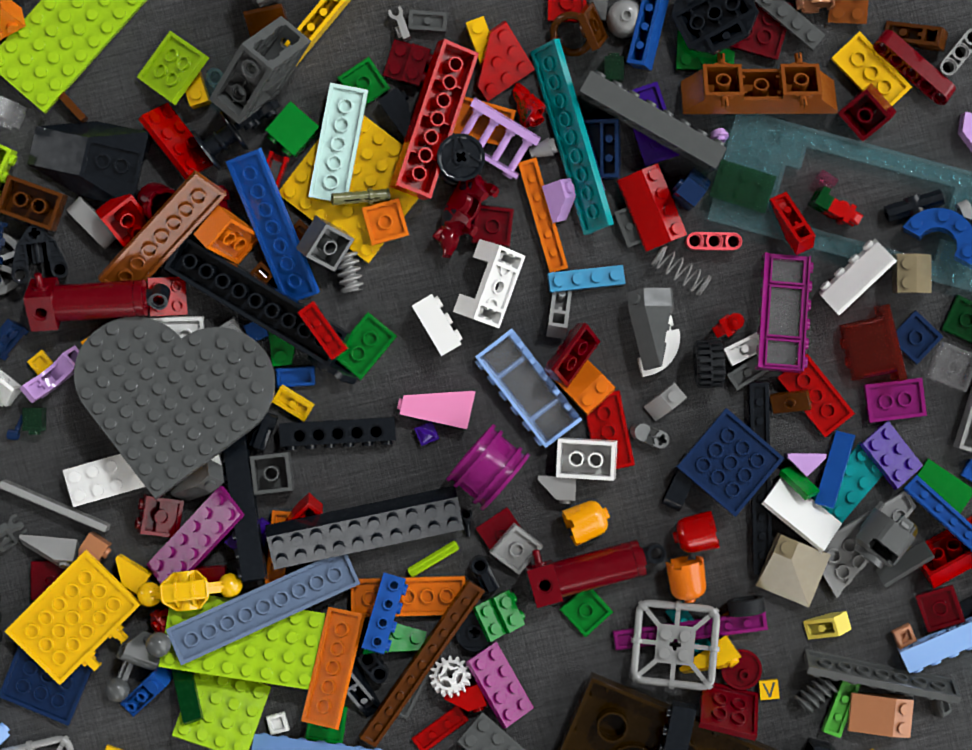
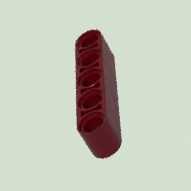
M884 30L874 43V50L934 103L945 105L955 92V85L892 30Z

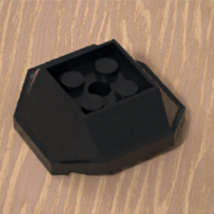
M676 0L672 11V17L688 49L715 55L749 37L759 14L753 0ZM720 12L717 18H711L712 13Z

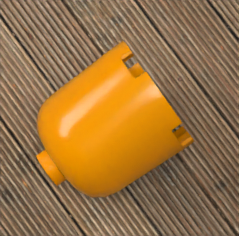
M587 501L562 511L566 528H571L573 535L570 537L575 546L602 535L608 528L607 519L610 518L606 507L602 508L596 501Z

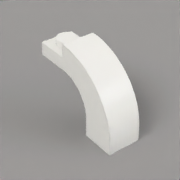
M671 315L668 322L670 329L666 332L665 337L666 349L663 364L661 367L645 371L641 357L637 358L641 377L660 372L672 362L677 354L680 344L679 329L671 330V326H674Z

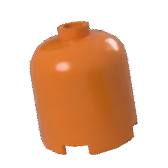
M680 556L670 559L671 563L666 562L665 564L672 595L676 599L684 600L685 603L695 602L706 591L704 558L696 556V559H688V556Z

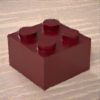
M870 83L839 110L838 114L862 141H865L892 119L897 111L875 86Z

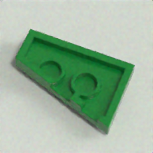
M397 623L395 632H390L388 640L392 641L389 652L418 651L425 641L427 632ZM364 649L362 650V654L375 653Z

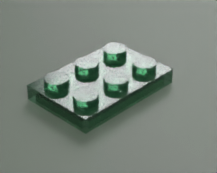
M721 159L709 197L765 214L777 176Z

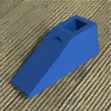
M158 665L120 704L134 717L173 679L172 671L169 668H162Z

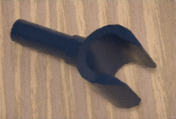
M20 416L15 430L8 429L7 439H19L20 427L26 416Z

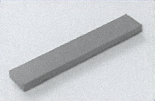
M7 479L0 482V489L102 532L110 529V523Z

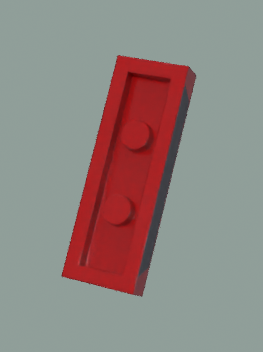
M312 301L297 312L331 360H334L349 349L315 301Z

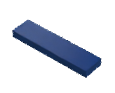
M836 430L815 504L831 509L835 508L855 441V435Z

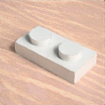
M757 332L724 348V353L731 367L758 354L756 353V347L759 344V334Z

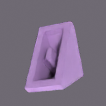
M785 453V457L806 477L826 459L827 455L824 453Z

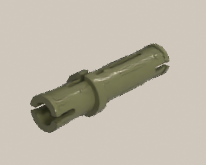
M369 188L367 191L331 193V203L333 206L365 202L373 204V202L390 200L389 188L380 190Z

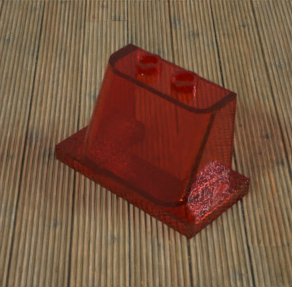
M890 304L874 306L876 314L874 317L839 325L842 336L840 345L842 350L845 349L846 357H844L846 368L850 369L852 381L890 373L892 381L908 380Z

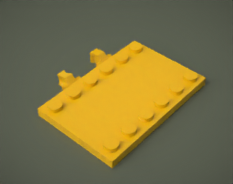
M85 550L4 632L61 685L81 664L84 667L88 665L93 671L101 666L102 663L98 662L96 656H94L96 654L95 650L107 638L111 639L114 637L121 641L120 644L128 639L129 636L122 630L124 628L122 623L141 603L89 551Z

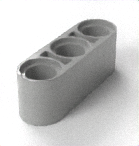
M972 28L959 37L937 64L936 69L948 78L953 75L972 53V43L967 39L968 34L972 35ZM956 49L962 51V58L956 56ZM943 64L950 66L949 73L943 70Z
M81 196L66 209L104 249L116 239L94 212L96 210Z

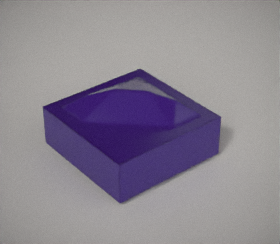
M432 421L414 428L421 446L439 439Z

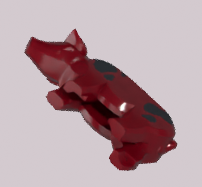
M479 174L470 180L459 181L443 211L441 227L432 236L441 245L443 258H450L459 244V237L461 235L469 234L472 237L476 235L478 228L471 222L478 214L481 203L490 196L496 198L500 191L497 186L487 183Z

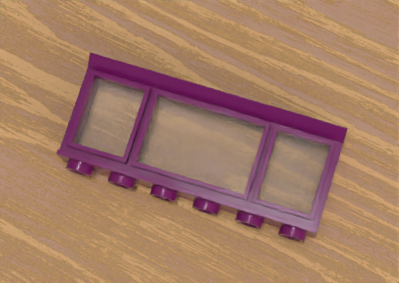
M765 252L762 255L764 265L761 271L763 281L762 288L760 289L761 307L758 315H760V326L757 329L759 344L756 347L758 360L755 369L801 373L808 365L805 349L809 347V338H806V331L810 328V319H807V314L811 310V300H808L809 292L812 291L810 273H813L814 263L811 262V256L770 254Z

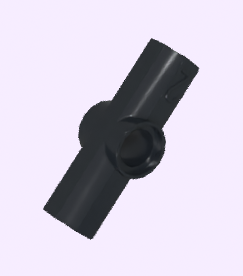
M940 189L922 195L916 194L904 198L903 201L884 206V214L888 222L907 216L913 217L923 210L945 205L944 196Z

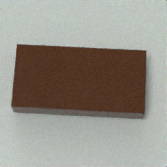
M65 92L59 96V99L81 122L88 120V117Z

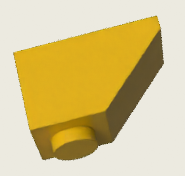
M119 554L115 558L121 584L133 595L137 594L139 587L149 582L153 573L123 554Z

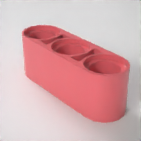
M692 232L685 238V246L689 250L734 251L742 245V237L738 233ZM691 236H696L699 239L697 246L690 244L689 239ZM711 236L716 237L718 240L716 247L709 244ZM729 237L736 238L737 245L735 247H731L728 244Z

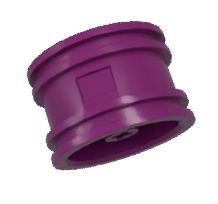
M492 424L446 477L448 482L451 479L455 482L453 484L455 488L460 486L473 497L472 503H480L479 509L482 511L501 493L530 456L529 453H521L523 448L520 446L516 448L502 436V430L497 432L494 429L496 427L495 424Z

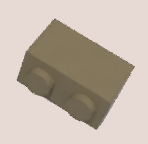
M931 254L892 255L897 260L892 265V293H932Z

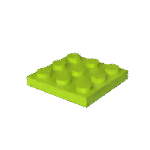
M169 31L137 78L176 105L209 60V57L172 31Z

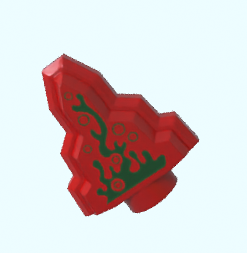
M516 83L512 92L517 102V111L520 116L521 125L525 128L538 126L544 121L542 114L546 109L545 104L535 97L534 94H531L521 83Z

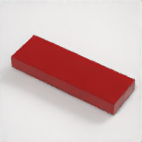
M455 705L411 739L419 750H429L469 721L463 710Z

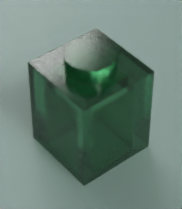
M608 53V56H604L603 74L606 75L605 79L610 82L613 80L623 82L624 56H619V53Z
M46 407L23 408L22 431H28L29 435H40V431L46 430Z

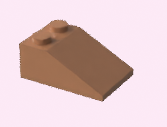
M851 692L847 730L887 737L910 738L914 700L905 695Z

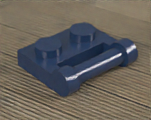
M7 319L0 327V358L4 361L9 357L8 354L19 340L29 333V330L24 325Z

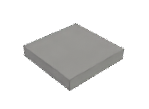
M513 523L489 552L519 575L533 559L532 551L537 549L540 551L543 548V544Z

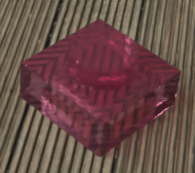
M823 169L815 177L819 180L818 183L820 185L830 188L834 187L839 181Z

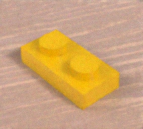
M283 384L272 400L274 404L304 422L315 405Z

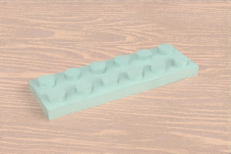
M330 83L308 197L331 201V193L350 191L369 92L367 89Z

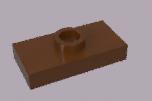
M809 390L772 393L770 395L773 414L805 411L812 408Z

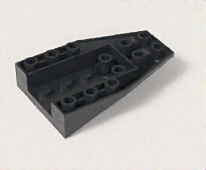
M99 121L36 126L27 164L81 197L107 202L113 198L132 194L137 199V194L140 191L137 188L145 154L149 153L152 136L147 131Z

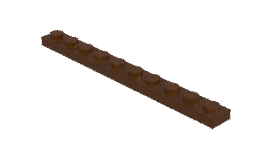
M469 579L466 581L360 733L359 737L361 740L376 748L485 592L483 588Z

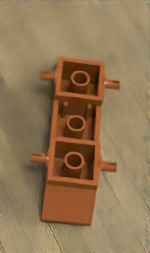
M798 52L794 54V63L780 64L779 69H742V64L725 62V54L722 53L721 55V53H718V63L703 64L701 70L681 81L683 114H837L838 108L834 80L820 70L819 64L803 62L801 52H799V56Z

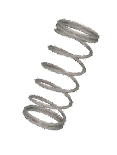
M664 245L652 261L651 266L653 265L654 267L657 264L656 269L660 268L673 254L665 271V275H667L682 259L673 280L675 281L690 266L682 286H685L699 271L691 292L703 281L696 292L697 297L700 296L709 284L712 276H704L696 285L701 269L696 270L688 278L692 269V263H689L679 273L684 257L678 259L670 268L675 257V251L671 252L660 264L667 249V246Z

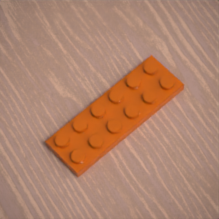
M465 575L401 577L406 579L405 584H408L405 596L401 595L399 601L403 603L400 614L396 613L395 616L443 615L466 583ZM358 578L360 585L351 588V611L365 614V617H371L382 578Z
M328 607L301 718L302 722L339 730L365 614Z

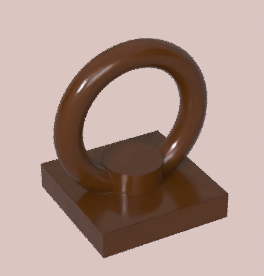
M593 2L586 4L579 13L570 11L558 15L550 27V38L553 40L558 39V27L563 21L573 19L580 22V31L583 37L587 38L584 45L577 49H570L561 43L564 55L571 57L583 55L590 48L592 51L599 49L608 38Z

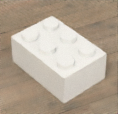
M431 294L412 305L441 356L462 345L460 341L463 338L458 329L453 330L450 324L453 321L448 313L444 314L441 310L443 304L438 296L434 297Z
M558 438L556 477L614 481L616 479L618 440Z

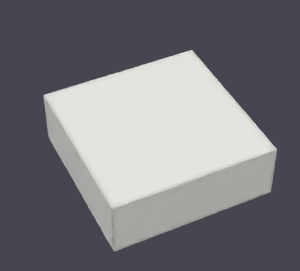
M285 711L266 716L270 735L290 730Z

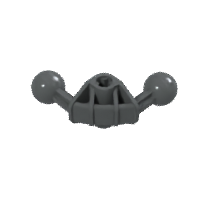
M141 631L127 643L123 642L120 645L115 657L123 660L117 677L109 680L105 686V694L109 700L121 702L128 697L130 686L127 680L133 665L151 671L157 668L160 657L165 656L171 648V640L165 633L155 632L152 634Z

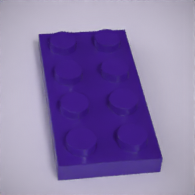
M657 81L633 89V91L640 95V99L644 101L648 99L657 105L656 108L661 111L667 110ZM632 128L645 167L680 156Z

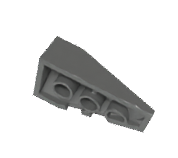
M641 288L628 292L629 314L643 369L647 371L661 367L666 349V332L670 329V324H668L669 317L674 309L672 288Z

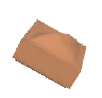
M909 623L891 631L899 649L917 641Z

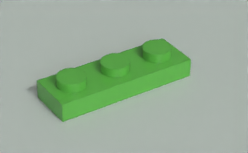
M839 681L837 686L838 692L834 694L821 728L822 732L841 738L849 716L851 692L858 693L861 684L853 685L847 681Z

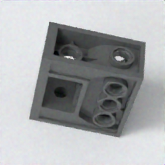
M280 16L240 45L209 100L234 121L241 124L280 93L311 40ZM283 38H287L290 41L288 47L284 45Z

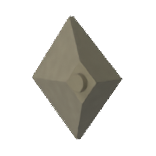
M777 532L755 586L809 608L831 554L824 551L821 553L812 546Z

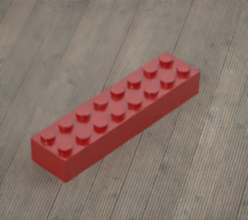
M447 39L437 42L389 187L422 200L431 199L440 173L437 163V151L440 144L453 134L479 53Z

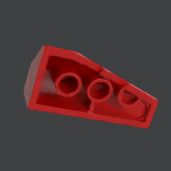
M132 194L110 199L94 211L123 247L147 223L142 207Z

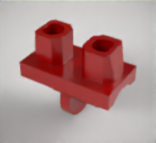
M728 313L719 320L720 323L712 327V330L717 338L724 334L730 337L744 325V317L740 313H732L731 315Z

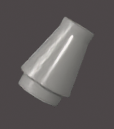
M548 137L539 142L537 146L529 147L531 158L554 156L555 153H558V147L555 139Z

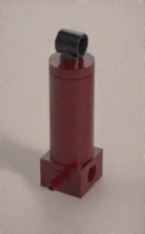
M35 273L34 279H31L23 300L31 332L58 330L61 321L147 316L149 306L156 310H162L167 307L171 291L164 284H156L152 289H148L144 279L60 285L58 277L42 278L41 273Z
M636 539L552 562V560L542 561L540 552L537 549L532 551L535 564L526 566L536 606L540 608L562 602L563 597L646 575L645 566L650 563L658 564L663 562L666 557V551L659 543H651L647 547L642 548ZM654 548L660 549V555L657 558L651 557V551ZM548 580L549 584L546 587H541L539 585L540 582Z

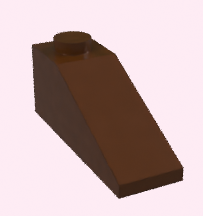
M886 21L885 30H892L911 47L944 52L948 32L943 27Z

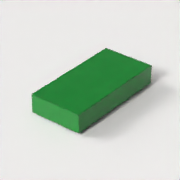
M794 465L782 469L779 473L780 477L804 500L818 495L820 490Z

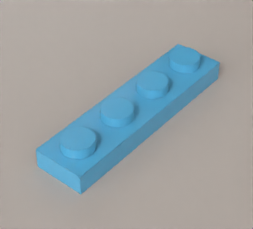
M623 265L547 273L549 293L626 284Z

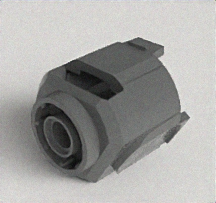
M882 501L874 507V510L858 529L856 536L857 545L854 548L858 554L879 569H882L884 565L894 567L916 539L912 535L916 529L914 523L904 515H901L895 522L881 512L885 505Z

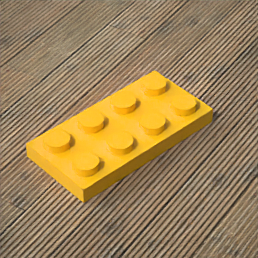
M860 31L831 58L860 91L872 83L891 106L912 88L904 77L874 50L873 45Z

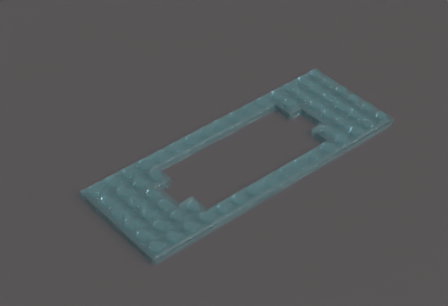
M735 114L707 220L787 242L769 200L778 195L786 166L798 170L801 169L806 148L952 187L953 191L948 209L957 212L955 204L965 199L972 206V172L762 114ZM811 228L816 235L814 246L811 249L850 259L854 254H859L866 243ZM939 239L934 260H931L932 281L972 292V269L954 260L956 252L955 242ZM885 248L891 255L906 254Z

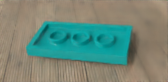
M861 442L851 451L835 508L831 509L822 506L841 523L883 476L859 445Z

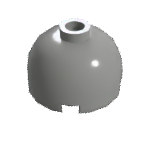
M620 0L609 8L606 23L608 30L614 36L621 39L633 37L640 9L639 4L632 0Z

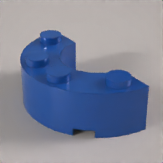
M945 208L926 209L915 214L903 226V232L919 241L931 232L948 234L956 244L954 260L972 269V226L959 213Z

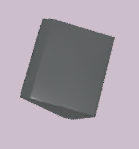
M931 700L934 716L943 718L952 712L950 704L942 700Z

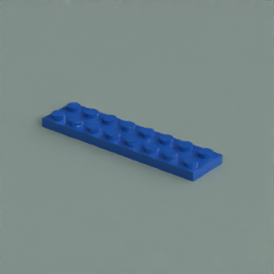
M262 148L226 161L278 290L297 301L318 294L320 290L308 260L296 249L300 242Z

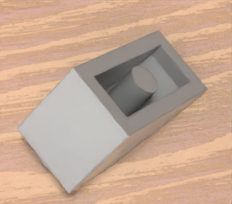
M672 382L648 402L644 408L657 421L687 397L676 383Z
M537 474V479L556 500H559V503L571 504V501H575L576 478H559L556 475Z

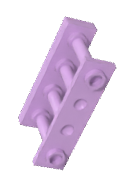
M475 97L470 105L473 107V113L460 134L469 135L479 116L483 114L488 116L490 122L479 139L484 148L496 126L501 124L506 127V133L492 157L485 153V160L503 171L502 174L507 178L512 179L514 177L517 179L519 173L515 171L516 167L529 146L533 144L537 146L541 137ZM517 134L523 138V143L509 166H506L498 160L511 138Z

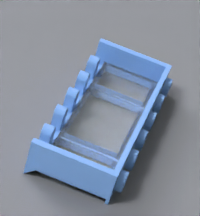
M513 328L475 356L477 366L481 371L483 369L486 370L489 374L487 379L493 386L496 384L500 388L498 392L504 401L507 399L512 404L511 410L516 416L520 414L524 420L522 424L528 432L530 430L533 431L536 435L533 438L540 447L542 445L545 448L582 421L580 415L544 371L543 367Z

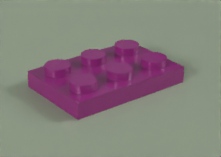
M922 378L864 384L868 423L927 416Z

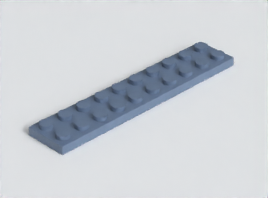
M347 554L318 560L166 629V632L182 666L358 586L360 582Z

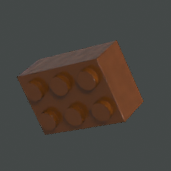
M8 175L0 197V213L56 232L68 196Z

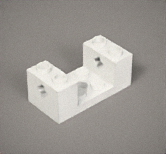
M479 239L473 257L488 263L475 299L459 294L453 312L500 328L525 256L501 245ZM499 283L498 289L495 290L496 284Z

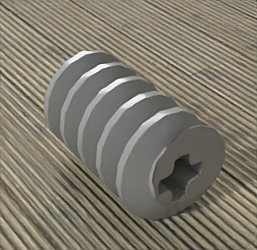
M358 252L346 253L340 262L341 264L336 269L342 271L337 275L339 278H343L339 285L345 286L340 290L341 293L363 290L359 289V287L364 283L357 281V279L362 277V274H356L361 269V267L355 266L359 259L353 258Z

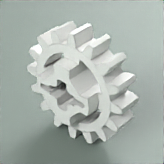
M449 656L448 660L441 658L442 663L435 662L437 667L431 668L433 673L429 675L432 681L431 685L435 688L437 694L441 692L442 697L448 694L452 698L454 693L460 696L459 691L466 692L464 686H470L468 680L472 678L471 673H469L470 670L466 666L465 660L460 662L459 657H456L455 660L451 656Z

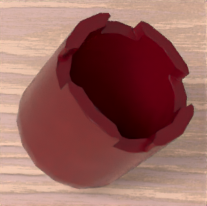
M148 183L140 189L136 201L142 207L144 216L150 220L175 191L162 183Z

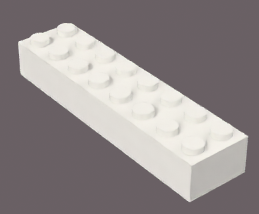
M222 452L211 460L222 465ZM121 454L63 470L73 507L145 487Z

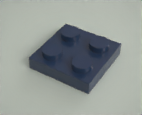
M914 310L888 339L913 363L918 364L944 336Z

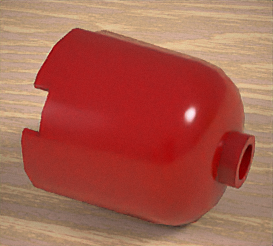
M711 510L683 517L677 522L676 532H673L675 544L679 543L684 552L695 553L720 548Z

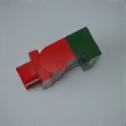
M826 186L816 189L808 206L831 219H837L835 223L839 225L848 224L853 227L860 223L863 215L855 211L856 205L849 204L844 200L839 201L829 195L831 189Z

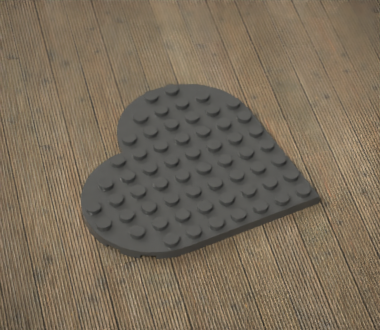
M145 317L116 319L101 326L87 338L79 350L74 367L75 388L82 404L155 500L255 428L268 413L275 394L274 369L265 350L250 336L225 327L204 328L180 338L174 330L157 320Z

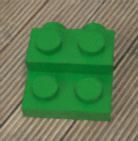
M504 590L475 605L473 608L488 642H492L506 633H511L525 625L523 621L525 620V614L521 609L518 610L516 605L517 597L510 590Z

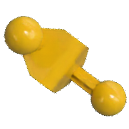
M198 570L173 572L159 586L153 582L142 584L137 591V599L146 607L155 606L161 601L162 604L175 611L196 610L203 607L209 598V594L220 593L226 598L238 596L242 591L243 584L238 575L233 573L223 575L219 581L208 582Z

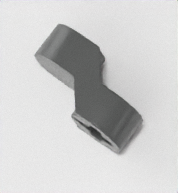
M639 422L634 423L630 427V435L638 441L661 449L665 448L669 443L668 434L662 430Z

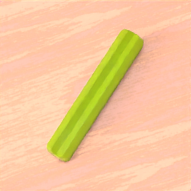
M450 542L407 569L410 576L418 575L458 551L459 546L457 542Z

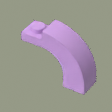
M74 345L66 350L46 370L20 387V390L31 403L47 396L74 374L79 349Z

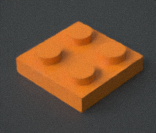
M399 198L362 208L372 246L410 236Z

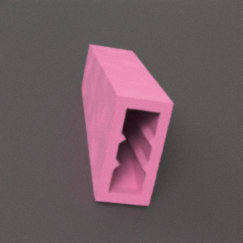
M476 391L404 395L403 399L399 398L397 409L400 410L401 415L467 429Z

